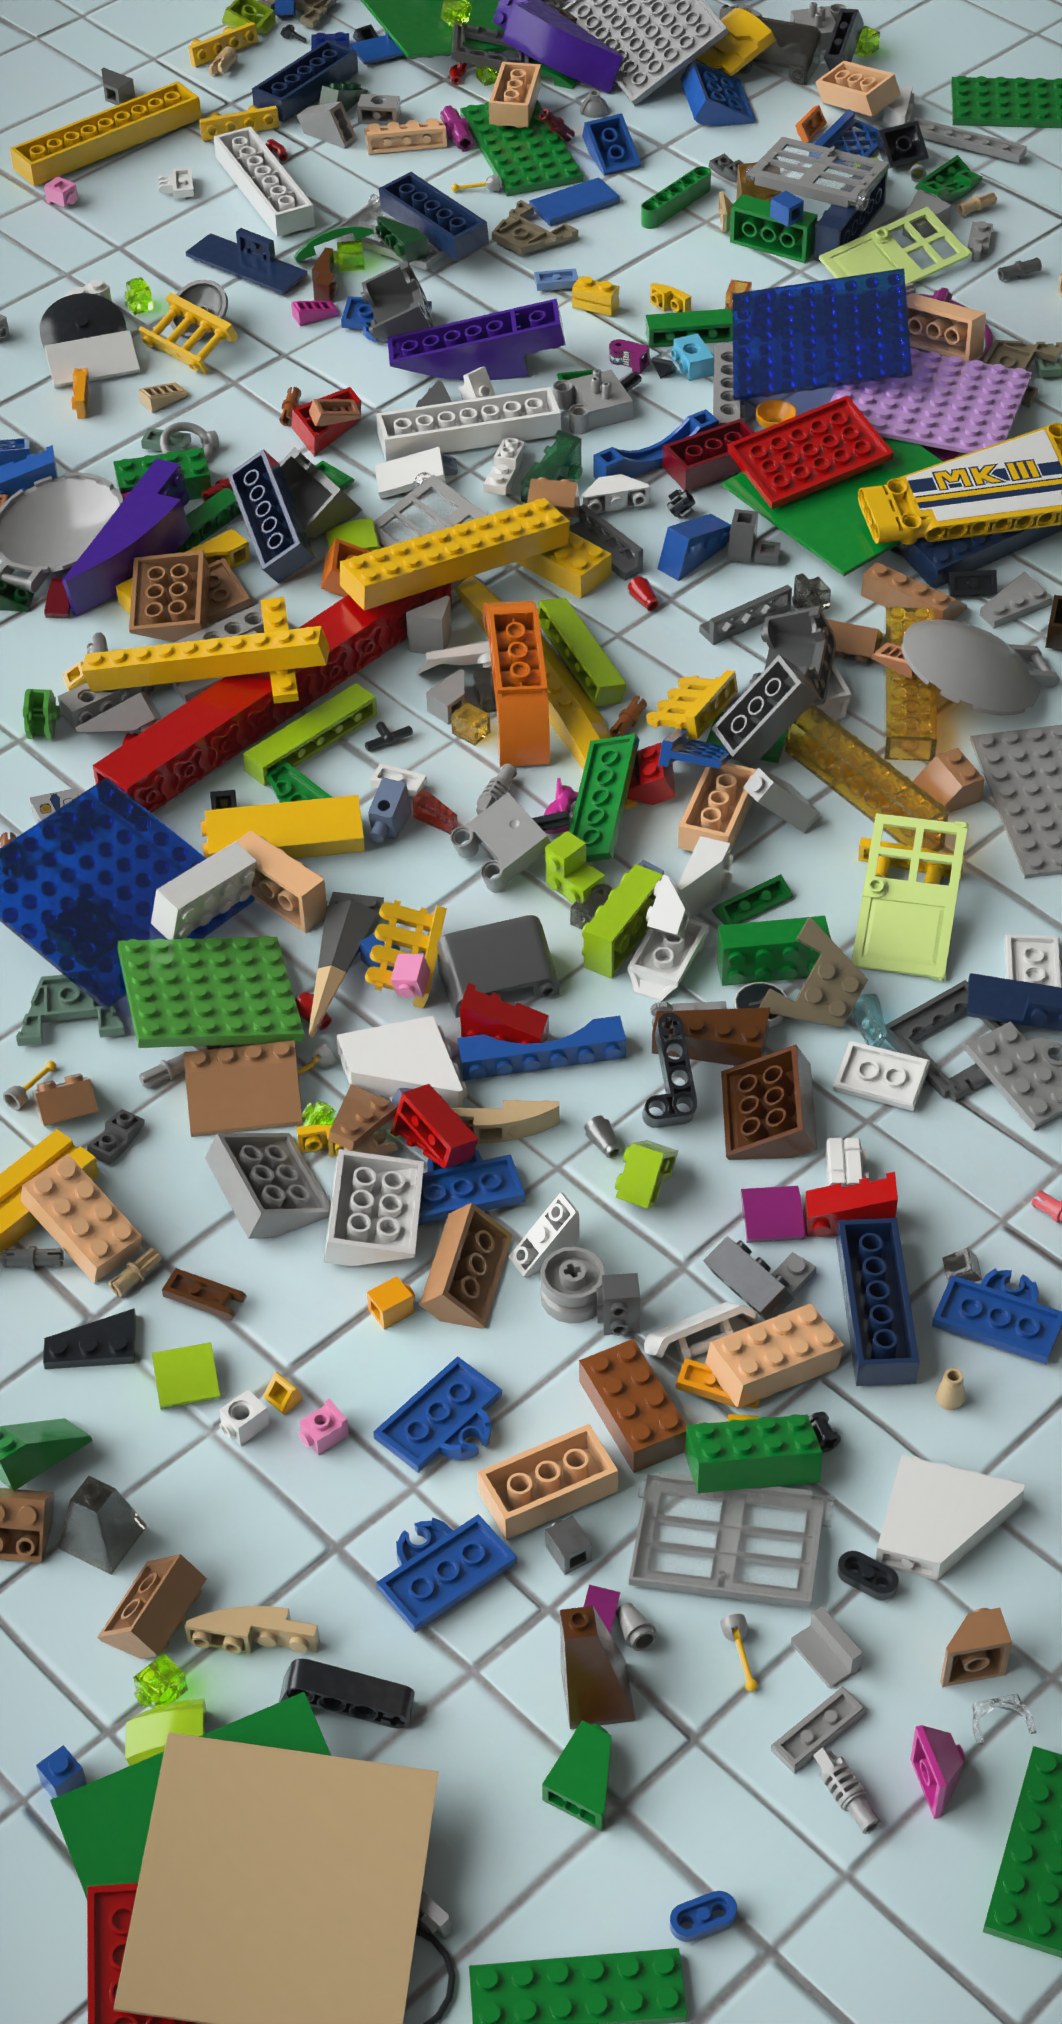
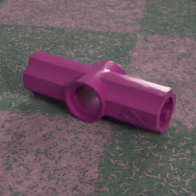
M451 105L445 106L440 112V118L446 126L448 139H453L457 148L461 149L462 152L469 151L474 145V139L469 132L466 118H461L457 109H454Z

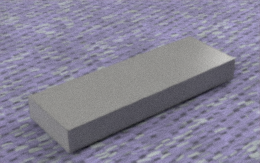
M842 1686L771 1745V1752L793 1773H796L814 1757L813 1755L822 1747H827L866 1713V1708Z

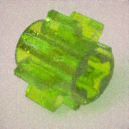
M318 1100L316 1105L309 1102L302 1113V1117L306 1119L303 1125H332L335 1120L333 1116L336 1111L323 1101Z

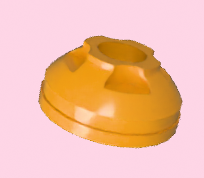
M767 400L760 403L756 408L757 422L765 429L796 416V408L785 400Z

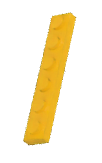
M285 598L260 600L264 633L289 630ZM295 669L271 671L270 678L274 704L299 701Z

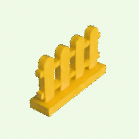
M726 670L720 678L716 677L715 679L699 678V676L694 675L678 679V688L670 689L667 692L668 700H661L657 703L658 712L654 711L646 715L647 723L655 728L659 726L675 727V729L687 728L688 738L698 740L737 695L738 687L735 671Z
M394 900V903H383L379 914L383 919L389 921V925L379 924L374 934L378 940L385 942L384 946H373L370 952V958L372 961L380 963V967L373 966L368 968L365 979L368 983L375 985V990L381 991L383 987L395 990L391 982L393 971L386 970L387 966H395L398 954H418V951L423 952L430 968V975L424 997H415L413 1006L424 1008L430 994L438 954L437 943L441 938L447 908L436 905L434 913L429 914L426 908L421 907L420 911L400 906L401 901ZM396 923L416 928L415 932L396 927ZM423 930L428 931V935L422 934ZM394 944L411 949V953L393 949L391 946Z

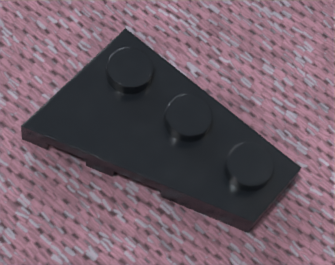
M135 1308L44 1338V1369L134 1364L136 1337Z

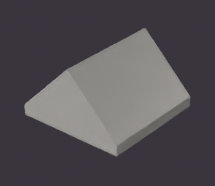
M448 595L406 612L408 650L410 652L425 654L426 652L446 649L452 636L451 605Z

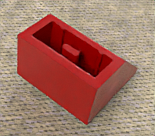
M661 742L637 751L627 799L655 805L676 797L673 763L669 767L658 765L662 746Z

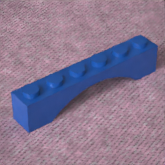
M705 409L688 416L670 435L650 447L632 451L611 447L593 455V477L597 480L599 477L622 474L633 478L662 466L663 445L719 426V420Z
M620 1015L593 1019L575 1033L545 1043H511L485 1034L457 1038L458 1057L463 1081L626 1058V1036Z

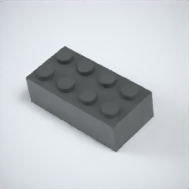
M779 654L716 722L712 730L733 758L752 768L815 701L819 694L800 669Z

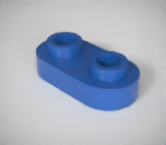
M714 1891L681 1903L670 1914L671 1933L680 1941L692 1942L727 1929L736 1919V1901L727 1892ZM716 1910H722L725 1913V1915L722 1917H717L713 1914V1912ZM684 1922H690L693 1925V1927L690 1929H685L681 1926V1924Z

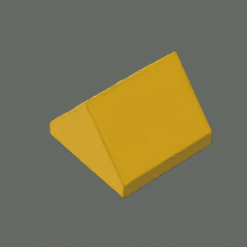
M278 1371L274 1373L263 1395V1398L282 1414L288 1413L303 1400L299 1389Z

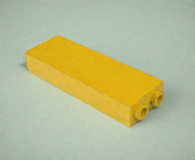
M359 795L205 810V821H201L202 836H207V842L203 843L204 858H209L250 830L258 836L264 837L276 848L282 849L293 859L365 852Z
M58 1129L0 1174V1255L3 1254V1249L12 1247L40 1224L21 1202L23 1184L67 1154L74 1159L92 1181L99 1176L96 1157L81 1146L77 1148L73 1145V1140Z

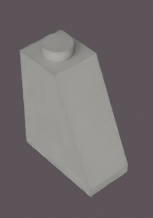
M342 101L309 106L297 115L303 132L306 135L342 148L357 139Z
M918 190L905 216L928 206L945 226L950 223L952 205L922 190ZM925 217L910 223L923 238H927L937 232ZM903 227L902 235L915 241V239Z
M758 768L743 786L759 804L803 833L807 832L821 814L791 784L761 768Z

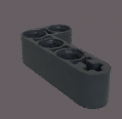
M665 1013L658 1020L655 1038L666 1094L651 1096L647 1099L642 1112L644 1123L652 1128L689 1123L697 1109V1096L683 1023L678 1015ZM665 1026H669V1029L673 1030L671 1040H668L669 1031L668 1028H664ZM675 1051L680 1055V1058L671 1059L667 1052ZM672 1078H682L685 1081V1085L678 1086L674 1084ZM684 1103L689 1106L690 1111L682 1112L676 1105ZM657 1107L663 1114L654 1116L650 1113L649 1109Z
M301 1658L291 1662L283 1679L279 1702L305 1692L308 1702L312 1707L400 1729L410 1725L415 1692L406 1685Z

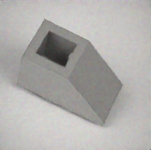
M462 669L448 676L426 693L427 711L447 724H450L465 713L464 670Z

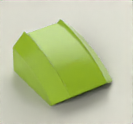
M234 0L225 9L222 23L233 29L253 22L256 24L257 35H266L275 25V11L257 0Z
M193 1699L162 1705L144 1711L126 1722L125 1759L131 1766L164 1752L168 1732L197 1737L204 1735L205 1723H207L205 1699Z

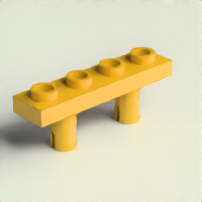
M250 22L235 29L225 27L223 33L204 41L194 39L191 42V46H188L191 65L197 67L215 60L218 54L227 46L238 51L258 43L256 24Z
M252 105L248 108V111L226 115L214 112L210 115V118L199 119L201 137L203 141L213 140L214 136L247 127H252L255 132L278 128L277 107L270 106L258 109L257 106Z
M861 837L858 861L868 862L872 838ZM881 841L880 847L913 851V847L902 843L895 844ZM921 848V852L954 856V853H943L938 851H932L928 848ZM879 856L875 876L887 878L890 867L910 870L911 860ZM964 856L962 861L960 880L963 873ZM919 861L918 872L926 873L924 883L939 885L941 876L950 878L952 865Z

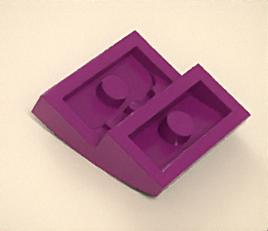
M798 1186L741 1189L746 1243L805 1239L803 1211Z

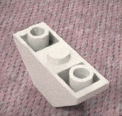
M913 85L899 88L901 96L895 99L892 104L884 107L883 122L890 127L910 122L916 94L912 93Z
M622 474L599 477L582 494V505L585 504L596 514L649 506L650 486L647 483Z
M560 1193L509 1255V1259L523 1277H529L539 1272L543 1261L552 1252L563 1247H573L580 1239L579 1212L564 1193Z

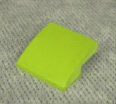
M372 518L350 521L326 532L329 548L335 538H338L368 551L381 549Z
M211 1342L152 1353L160 1409L221 1399Z

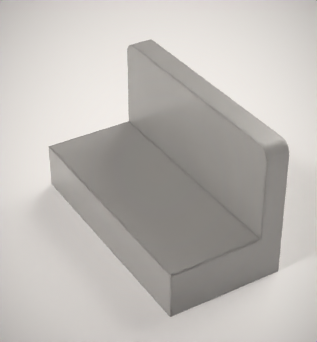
M823 1606L812 1612L810 1626L791 1638L792 1646L828 1688L835 1687L861 1670L863 1652Z

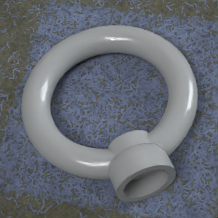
M178 422L168 426L160 437V448L163 454L172 452L169 447V439L174 433L179 431H189L200 437L206 461L210 459L213 449L219 447L216 431L206 432L200 426L189 422Z

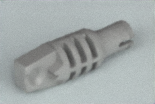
M504 764L497 777L489 781L477 801L476 812L478 815L507 792H510V783L517 775V769L513 765Z
M822 1747L813 1755L823 1771L819 1774L822 1781L840 1808L851 1813L863 1834L866 1835L875 1831L881 1825V1820L866 1801V1790L843 1757L840 1756L837 1759L830 1749Z

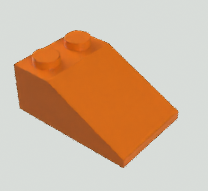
M335 538L325 555L321 589L342 597L347 596L348 593L340 586V561L371 551Z

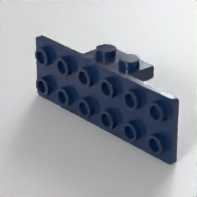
M243 228L236 231L237 243L210 233L185 252L186 257L279 294H285L308 276L306 270L275 258L274 240Z
M970 973L968 977L967 1015L969 1017L1007 1023L1011 1021L1013 1024L1062 1031V988Z

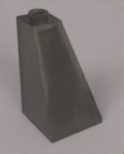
M88 1475L70 1499L58 1546L60 1550L112 1575L147 1526L116 1488Z

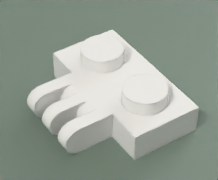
M192 168L172 169V175L159 176L160 193H173L174 198L182 199L194 197Z
M381 763L370 779L371 787L377 789L382 777L404 782L407 784L409 797L416 799L427 783V776L425 774Z

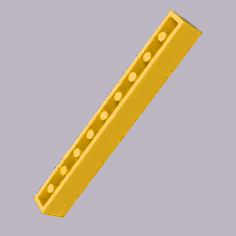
M322 626L89 653L85 655L82 673L91 692L323 666L327 665L330 647Z

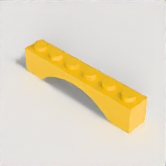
M233 528L186 551L204 550L208 565L225 558L231 569L250 561L249 542ZM132 578L116 586L118 603L129 614Z

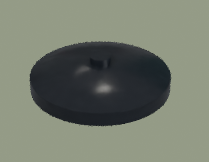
M89 293L72 294L57 300L45 311L40 322V337L43 347L50 344L127 331L125 318L121 310L110 300Z

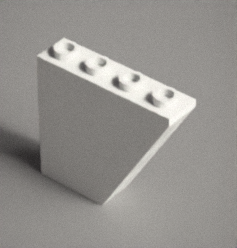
M433 1016L337 1035L338 1056L349 1086L353 1084L372 1094L389 1098L394 1097L398 1088L414 1089L430 1084L450 1108L463 1107V1098H467L466 1085L464 1081H459L457 1063H452L449 1044H444L442 1026H437Z
M901 1455L877 1546L876 1560L893 1570L938 1581L1021 1507L1025 1484L1017 1483L1011 1479L988 1476L978 1471L971 1472L955 1468L949 1464L926 1461L916 1456Z

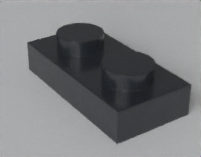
M997 570L949 572V596L996 595Z

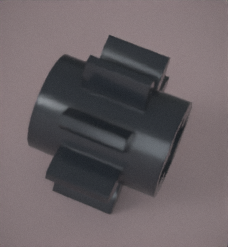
M676 489L668 495L671 501L667 503V507L675 517L681 515L682 518H686L694 512L692 506L696 503L693 496L687 490L682 492L680 489Z

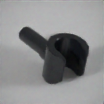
M291 24L283 27L280 32L281 36L286 39L292 36L303 43L306 42V38L295 32V28Z

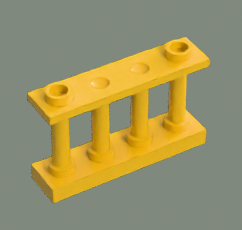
M170 292L165 298L170 306L169 312L152 331L142 326L138 329L143 337L142 341L148 347H155L187 364L193 371H200L207 375L209 371L203 362L221 340H227L234 344L239 337L231 323ZM176 316L184 318L167 339L159 336ZM191 324L200 326L182 347L174 344ZM206 332L215 334L197 356L189 352Z

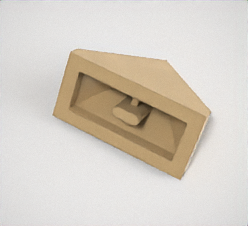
M719 192L718 210L722 233L730 230L731 206L733 204L724 192Z

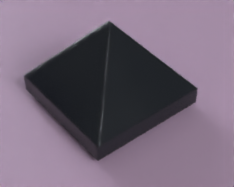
M655 357L651 360L660 379L677 370L673 361Z
M235 790L210 792L212 810L237 807Z

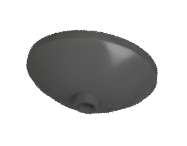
M197 280L191 282L176 294L221 319H224L228 309L226 292L214 281ZM176 316L170 323L171 327L175 330L184 318ZM191 324L181 336L190 338L200 326Z

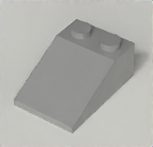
M140 692L75 727L77 732L140 730L142 733L154 725L156 721L160 720L161 717L148 693Z

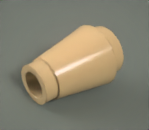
M956 1368L946 1370L935 1393L937 1402L946 1410H956L966 1400L963 1374Z

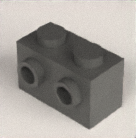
M638 1273L602 1275V1287L596 1288L597 1324L603 1323L604 1335L619 1336L629 1333H640Z

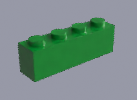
M731 308L646 315V337L650 348L673 346L675 338L697 333L705 344L734 341L735 322Z

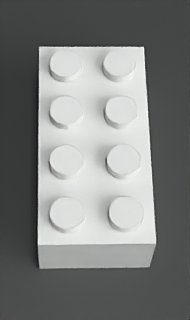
M236 841L156 889L151 924L168 940L186 938L194 929L199 926H205L213 917L220 913H226L231 906L239 901H245L250 896L257 860Z

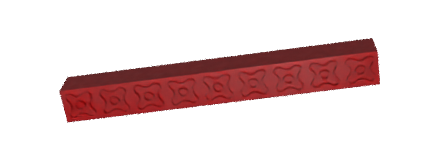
M451 583L368 610H363L348 594L299 627L322 626L330 647L327 665L295 669L299 701L274 704L270 672L224 677L93 765L99 803L130 825H135L408 637L406 612L447 595L450 597V605L452 607Z

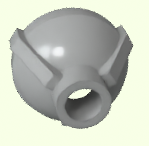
M589 91V97L581 105V115L590 118L608 115V105L600 97V91Z

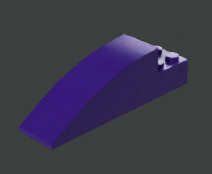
M499 0L492 22L505 31L503 41L558 72L604 92H612L624 56L541 0Z
M557 298L387 338L391 367L437 378L464 380L463 375L480 367L486 368L490 380L529 376L526 354H534L538 351L556 349L566 345Z
M155 459L63 578L62 582L75 616H79L117 596L116 586L133 578L135 557L173 554L191 535L184 511V506L188 504L190 496L179 463Z

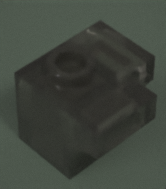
M803 573L795 576L792 603L796 609L802 610L820 606L823 611L830 608L831 589L819 576L813 579H808Z

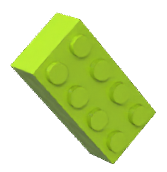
M635 864L629 873L626 872L623 875L619 886L611 890L608 900L603 906L600 905L594 918L587 922L582 929L584 968L610 979L613 978L649 929L647 926L648 922L646 921L647 911L650 906L654 905L656 899L654 889L656 883L661 881L663 874Z

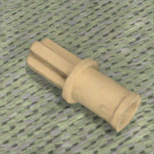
M993 192L980 197L974 196L969 201L958 203L957 211L960 216H965L975 211L981 212L983 208L995 205L997 197Z
M150 1248L135 1262L127 1263V1268L108 1283L110 1289L117 1296L121 1297L138 1281L142 1282L144 1275L161 1261L162 1257L159 1252L154 1248Z

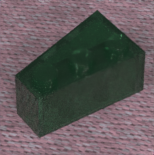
M562 430L557 431L555 434L557 439L551 447L547 445L544 449L546 455L541 462H535L521 481V502H528L531 479L545 477L556 481L569 479L573 482L580 479L583 472L581 438Z

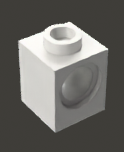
M248 1389L219 1409L221 1418L219 1426L221 1431L228 1439L233 1438L240 1446L270 1425L267 1407Z

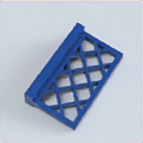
M848 109L814 144L827 148L842 146L843 149L835 150L870 158L878 149L877 139H871L870 136L877 137L879 130L855 119L856 112ZM855 126L861 130L854 131L853 127ZM844 137H852L853 140H845ZM869 145L870 148H862L861 146ZM848 146H856V149H849ZM813 152L809 154V157L817 159L822 156V154ZM838 158L834 162L841 165L851 164V167L854 165V162ZM841 172V173H843V174H845V175H847V176H849V177H851V176L853 175V174Z
M682 728L676 729L663 739L658 765L669 767L676 760L720 769L732 756L723 745L687 738L688 731Z

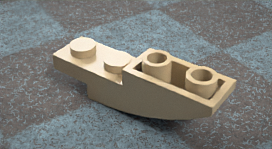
M503 1100V1109L451 1108L468 1128L474 1132L478 1138L477 1143H497L522 1139L560 1124L559 1101Z
M245 1606L222 1609L189 1619L185 1624L188 1643L199 1648H221L235 1654L240 1652L251 1654L254 1642L264 1647L279 1646L290 1648L299 1653L306 1651L317 1653L320 1642L317 1625L291 1621L289 1608Z

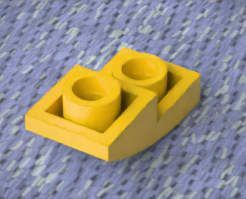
M650 284V303L665 312L670 308L675 312L691 311V296L667 285Z
M332 1125L296 1127L298 1147L301 1153L328 1149L329 1156L333 1157L338 1156L339 1149L343 1150L344 1147L328 1140Z

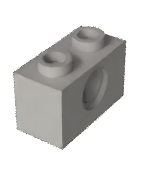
M361 94L357 105L358 124L376 123L387 125L389 122H398L401 114L400 96Z

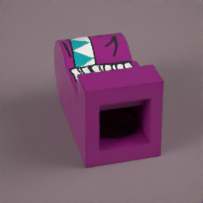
M616 339L609 343V359L612 364L631 367L632 372L636 371L641 374L650 364V347L628 340Z

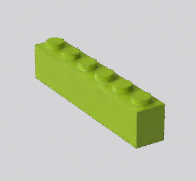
M566 597L540 600L538 607L540 627L594 706L622 703L623 695L626 691V682L620 676L614 664L608 659L604 650L601 649L594 636L589 632L585 623L575 612L574 607L571 606Z
M353 684L244 752L245 772L262 785H268L266 774L284 760L292 767H296L377 716L376 696L359 684Z

